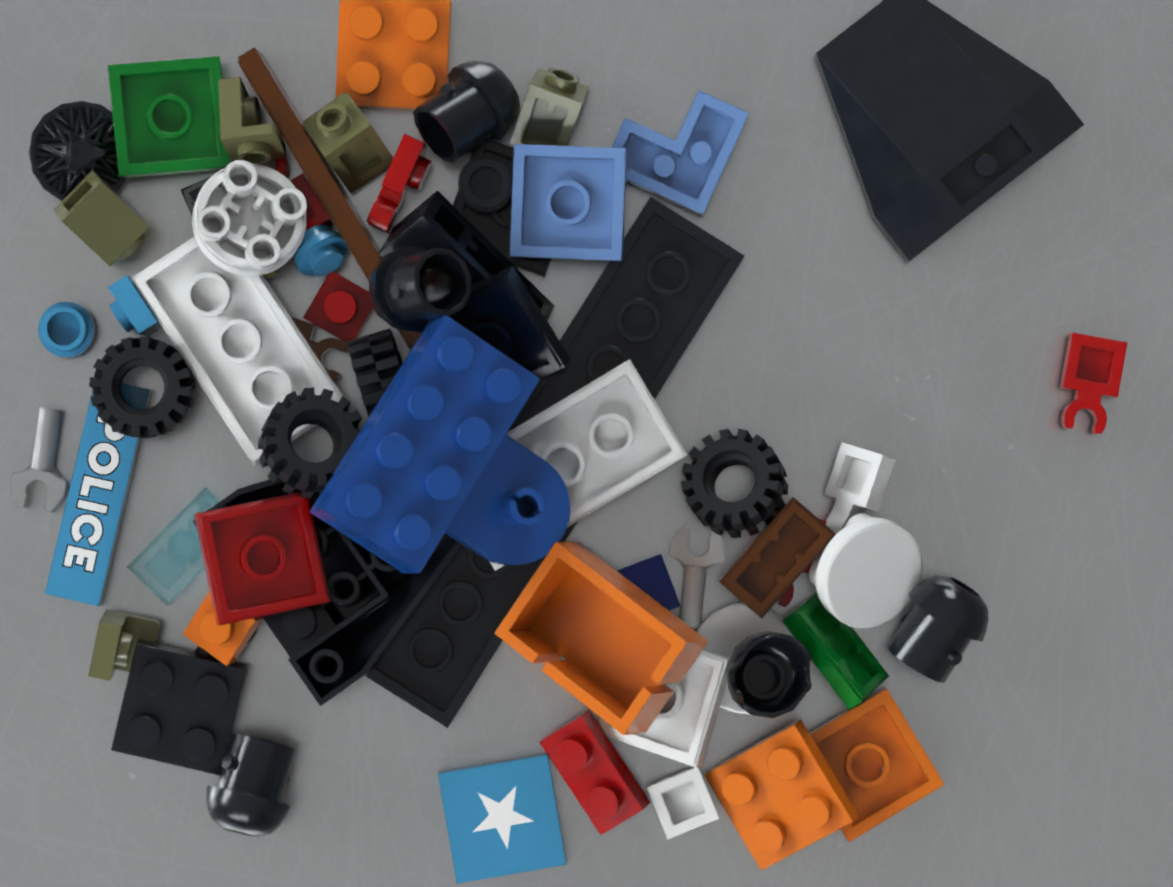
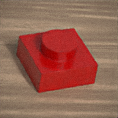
M333 271L325 278L303 318L347 343V341L359 337L374 308L369 299V291Z

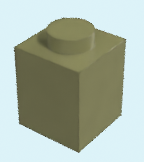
M93 170L54 209L60 220L109 266L118 258L126 260L132 256L144 242L145 236L143 233L149 228L143 218Z

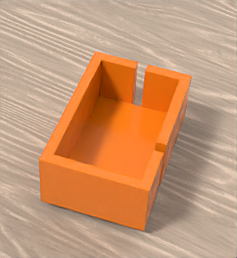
M559 541L554 543L494 633L531 663H545L541 669L542 672L622 735L647 732L674 692L666 684L681 682L709 642L582 543ZM562 655V656H563L564 658H566L567 660H558V659H559L560 656Z

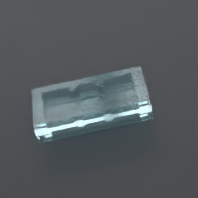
M206 487L127 566L166 606L170 605L205 569L197 528L192 521L195 520V513L205 512L220 502Z

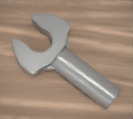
M40 407L32 464L23 472L11 475L10 490L19 508H26L28 506L30 488L36 481L44 482L48 488L45 504L47 512H55L68 496L70 482L62 479L54 468L62 410Z

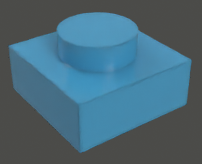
M126 275L108 287L116 299L109 306L116 319L127 332L135 328L138 334L148 337L162 328V326L130 278L132 277Z

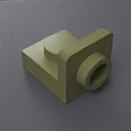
M549 68L548 71L537 69L529 84L509 144L513 146L514 144L568 146L589 87L579 83V78L566 70Z
M241 77L218 79L220 140L231 162L245 160L250 163L265 165L272 159L285 158L286 145L277 125L273 123L262 124L259 100L256 96H249Z
M348 93L341 94L303 122V127L350 193L388 168L393 160L392 155Z
M106 609L99 621L88 677L111 681L116 669L130 672L138 639L157 643L160 622L157 619Z

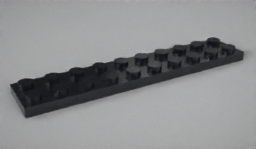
M650 197L624 238L623 261H610L560 339V343L570 357L566 367L540 378L508 432L629 359L655 399L743 260L744 255ZM576 523L567 527L560 542L566 541ZM463 545L365 676L448 728L503 641L494 634L546 556L528 564L504 565L495 571L488 560L480 557Z

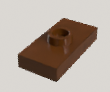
M792 497L719 582L762 619L836 534L797 499Z

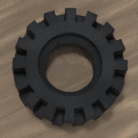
M390 328L347 341L352 367L368 418L403 364Z
M129 337L122 339L121 343L116 346L111 345L105 350L106 354L101 360L97 359L93 366L96 368L94 377H90L89 387H92L93 396H90L92 405L100 413L98 414L100 419L110 425L114 431L135 438H155V436L165 435L173 431V427L178 423L181 424L187 416L185 414L189 407L192 408L195 399L192 398L193 389H196L195 379L192 378L189 367L174 347L151 337ZM139 366L154 368L159 372L164 382V393L161 400L152 408L145 410L131 407L122 395L124 377L130 370Z
M314 387L304 388L299 396H297L295 391L287 394L282 403L278 401L261 429L262 434L258 439V449L263 450L259 458L261 466L263 468L269 465L271 471L267 477L273 483L278 479L286 483L282 490L290 495L294 489L302 490L300 498L310 499L314 492H319L320 495L362 429L358 427L362 419L358 410L350 414L347 411L350 401L343 396L338 403L333 401L331 397L334 391L324 389L321 395H315ZM305 424H314L322 427L332 439V455L321 462H309L302 459L292 447V432L297 427Z
M729 429L720 430L721 439L714 441L709 434L702 439L706 445L702 451H699L694 446L689 452L693 462L691 465L683 464L682 473L686 477V481H681L682 491L687 497L685 499L697 518L705 527L708 525L714 533L722 536L723 532L727 531L731 538H741V530H747L749 535L752 536L760 533L756 526L757 524L764 521L768 525L773 520L771 513L774 509L780 512L785 506L781 496L782 494L788 495L789 485L784 477H787V474L772 447H769L766 441L756 434L752 438L748 430L738 429L737 436H733ZM732 465L749 467L754 472L755 484L751 493L746 498L737 502H726L716 496L715 482L718 475L725 468Z

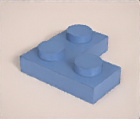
M699 90L676 141L625 118L611 148L628 149L626 182L703 216L749 113Z

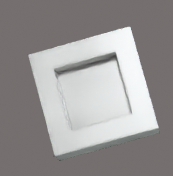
M699 767L688 768L646 786L668 840L719 819Z

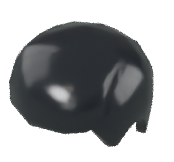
M765 631L746 637L734 648L727 665V683L732 699L739 707L754 716L775 718L793 711L806 695L805 693L812 687L810 679L812 655L810 651L791 635Z

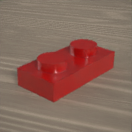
M590 710L555 730L539 742L600 835L639 813L651 803Z

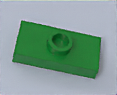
M817 591L782 620L791 634L810 651L812 662L849 710L863 702L889 677L851 626L840 622L824 608L818 598Z

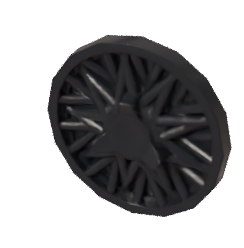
M86 101L61 104L45 114L33 130L28 150L32 173L41 187L58 200L63 201L92 170L115 192L120 189L127 179H119L112 112L104 106Z

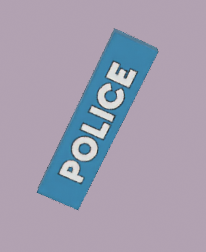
M122 383V395L125 401L135 409H148L152 390ZM90 398L45 594L102 606L141 438L130 437L114 431L110 425L100 419L98 416L100 413L92 405Z

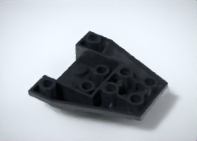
M883 0L815 54L873 217L908 262L1084 125L1048 79L927 0Z
M269 479L239 488L207 511L288 495V493L282 490L286 483L280 479L273 483ZM294 489L292 494L301 492L302 490ZM314 492L309 499L311 508L320 496L319 492ZM313 515L330 602L262 617L289 655V662L320 706H323L369 673L463 546L461 543L444 534L421 573L403 574Z

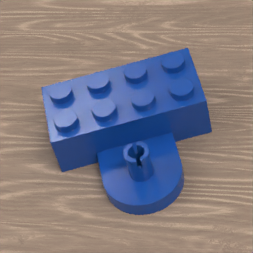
M444 315L429 321L311 508L310 513L403 574L421 573L444 534L449 535L480 557L496 564L522 565L543 558L548 554L556 541H561L566 532L570 518L568 491L559 473L548 462L506 435L540 378L449 316Z

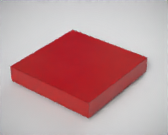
M301 492L194 514L215 620L218 626L330 602L313 515L310 513L309 498H300Z

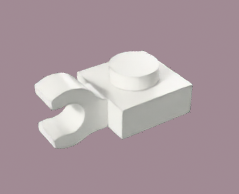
M841 442L824 495L836 499L833 509L826 519V526L837 534L845 528L846 523L852 516L865 513L866 509L879 512L896 459Z

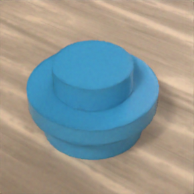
M314 226L305 231L301 244L295 253L294 262L299 271L304 275L324 276L332 273L341 265L348 246L340 232L333 231L330 226Z
M59 302L49 307L43 313L39 321L38 333L43 346L52 354L60 357H75L82 354L91 345L95 335V324L92 316L84 307L73 302Z

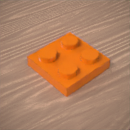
M340 0L336 98L343 93H348L359 109L414 111L417 106L438 92L443 85L448 84L451 0Z
M885 687L866 698L857 706L844 711L810 732L811 737L859 815L852 823L841 828L848 842L945 785Z
M801 719L714 766L704 774L761 871L845 827L859 816Z

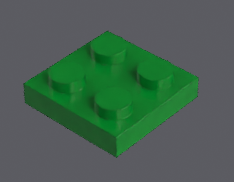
M220 56L108 65L119 179L215 171L224 169L231 163L220 140L218 79H222Z

